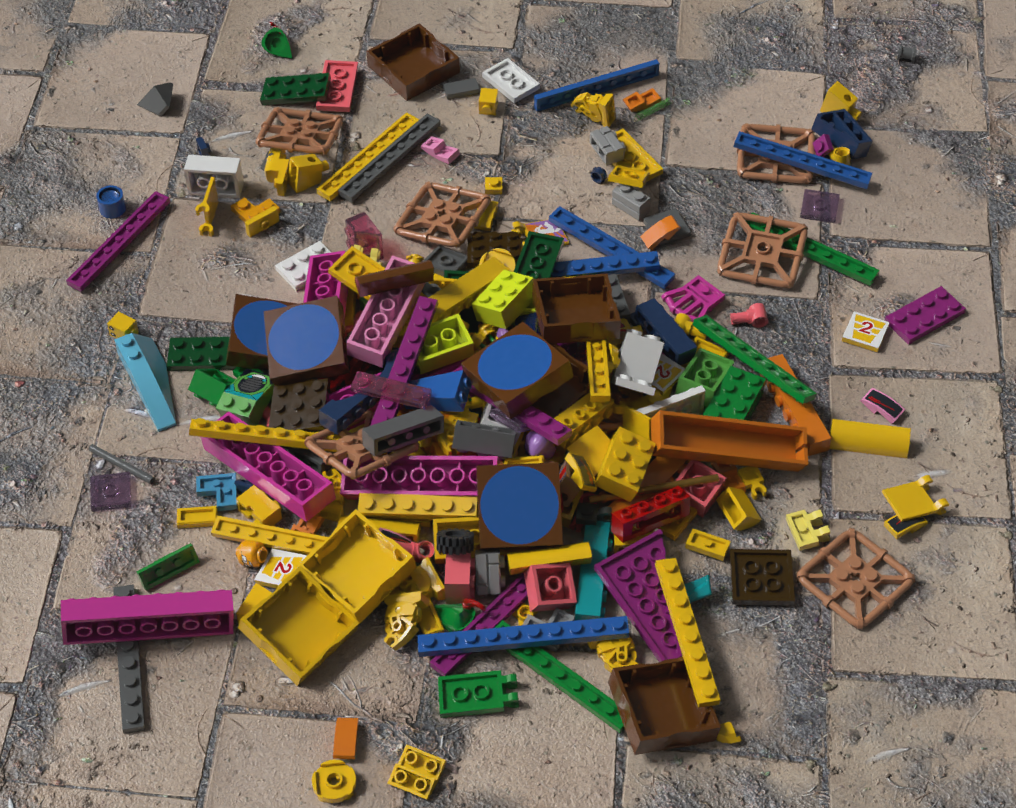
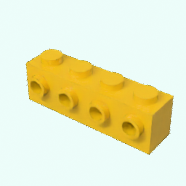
M588 393L556 416L555 420L572 429V436L561 443L560 446L566 448L591 428L599 425L603 419L609 418L613 412L612 405L614 399L610 397V402H590V393Z

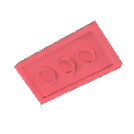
M325 60L323 73H330L331 81L326 101H317L316 111L350 112L358 72V62Z

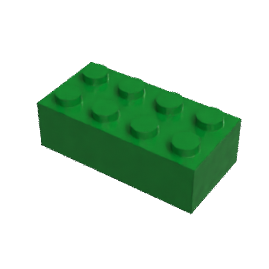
M730 366L703 415L749 421L764 394L766 378Z

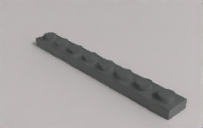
M428 113L344 184L338 190L339 196L350 202L357 199L441 125L440 120Z
M134 584L113 587L114 596L135 595ZM139 640L117 642L122 730L124 734L145 731Z

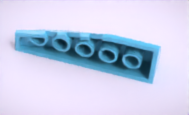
M134 333L114 339L117 353L158 432L175 426L176 420L166 363L153 339Z

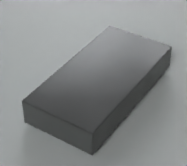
M476 78L443 84L447 99L480 93Z

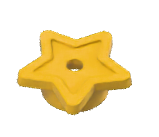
M523 603L512 616L518 619V625L521 626L527 618L524 614L535 616L538 611L530 612L529 605Z

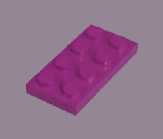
M940 286L887 315L884 321L889 322V327L909 345L965 314L966 308L946 289Z

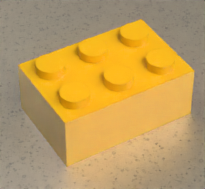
M619 427L611 439L595 481L596 486L631 502L639 491L656 443Z

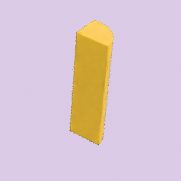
M832 419L830 449L907 458L911 428Z
M340 515L337 526L349 515ZM366 517L378 529L380 527L401 534L413 542H419L421 523Z
M589 542L507 554L510 575L524 573L531 565L570 562L571 566L590 564L592 560Z

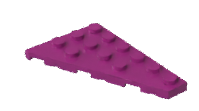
M661 529L594 565L596 573L659 662L682 656L655 567L656 560L666 559Z

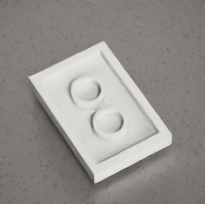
M509 58L482 72V77L513 103L540 89V83Z
M318 241L276 264L275 268L289 285L297 291L306 286L310 256L331 252L321 241Z

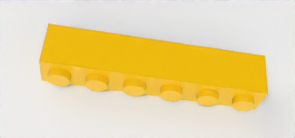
M493 256L428 297L438 300V307L432 323L456 315L465 308L468 309L472 302L503 270L509 271L510 269Z
M359 493L358 511L368 518L433 520L479 517L477 496Z

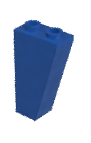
M464 370L410 380L402 403L406 409L417 410L432 405L438 411L463 412L472 382Z

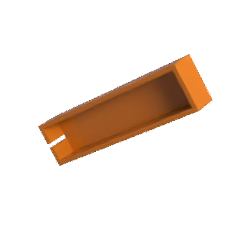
M659 410L651 418V441L656 443L652 456L799 472L808 465V448L804 447L807 445V427Z

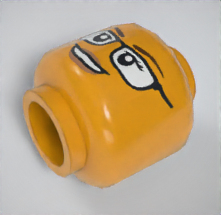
M244 540L236 549V557L242 566L259 567L267 558V549L262 542Z

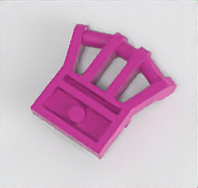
M698 275L683 287L665 292L661 298L663 302L667 303L672 314L684 313L691 318V322H694V319L707 315L714 307L724 301L725 294ZM685 295L677 302L673 301V298ZM689 301H694V303L687 307L685 310L681 309V307H683ZM700 307L703 308L698 317L691 315Z

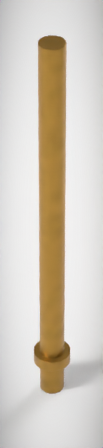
M718 474L644 486L639 488L635 496L667 491L676 486L685 488L719 482ZM603 491L600 494L588 496L590 504L598 502L604 504L606 501L621 499V497Z

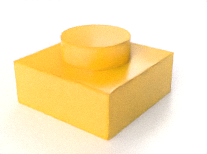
M485 177V194L502 195V177Z

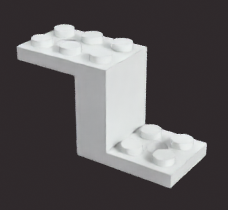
M627 329L626 332H621L620 339L623 341L618 358L621 361L619 366L614 369L610 383L654 396L656 388L651 386L664 343L660 342V337L653 335L641 336L642 332Z

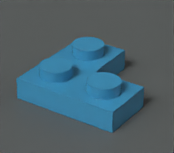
M236 473L196 476L197 497L216 495L217 511L238 509L236 502L237 487L234 484L235 480H237Z

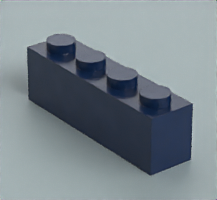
M655 298L636 305L634 319L648 335L661 338L660 342L664 343L662 352L666 357L678 365L690 362L696 354L697 346L686 335L685 331L678 326L674 318L665 311L664 307Z

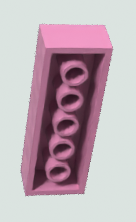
M392 255L385 270L414 263ZM425 283L371 295L347 340V355L383 368L385 357L391 352Z

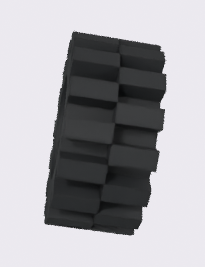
M450 528L447 530L443 529L437 533V551L439 553L464 555L474 550V533L470 532V530H458V528L452 530Z

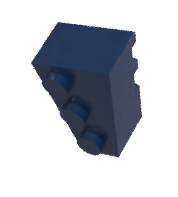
M846 109L817 113L811 129L819 136L823 134L829 135L834 147L848 148L852 160L867 157L873 142Z

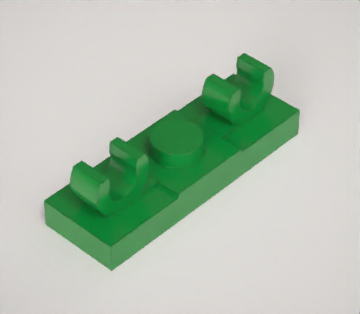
M189 543L136 571L143 588L147 591L200 561L193 545Z

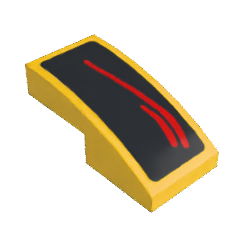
M568 452L565 460L574 470L571 479L581 490L595 492L597 490L595 478L583 455Z
M895 515L884 521V527L896 540L909 531L914 533L928 524V521L923 516L901 522L899 517Z

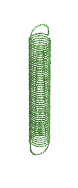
M665 99L651 106L641 116L645 118L643 115L651 112V110L654 113L671 104L668 102L670 99Z

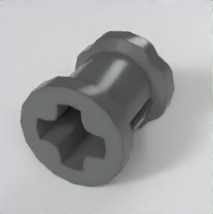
M899 45L897 59H910L911 62H914L916 47L908 48Z

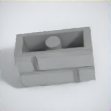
M608 126L602 127L600 130L591 131L590 144L605 165L608 166L624 159L626 147L623 142L618 140L615 131H611Z
M619 184L613 189L612 204L638 221L650 212L651 198L639 190L625 184Z
M500 549L475 550L476 594H501V587H505V575H501L500 569L504 567V555H500Z

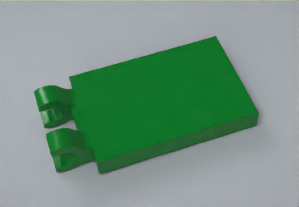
M501 670L438 677L440 718L504 712V706L510 708L519 707L518 692L506 694V688H518L516 674L502 676Z

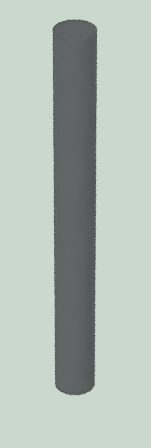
M94 444L90 445V452L149 484L154 482L155 478Z

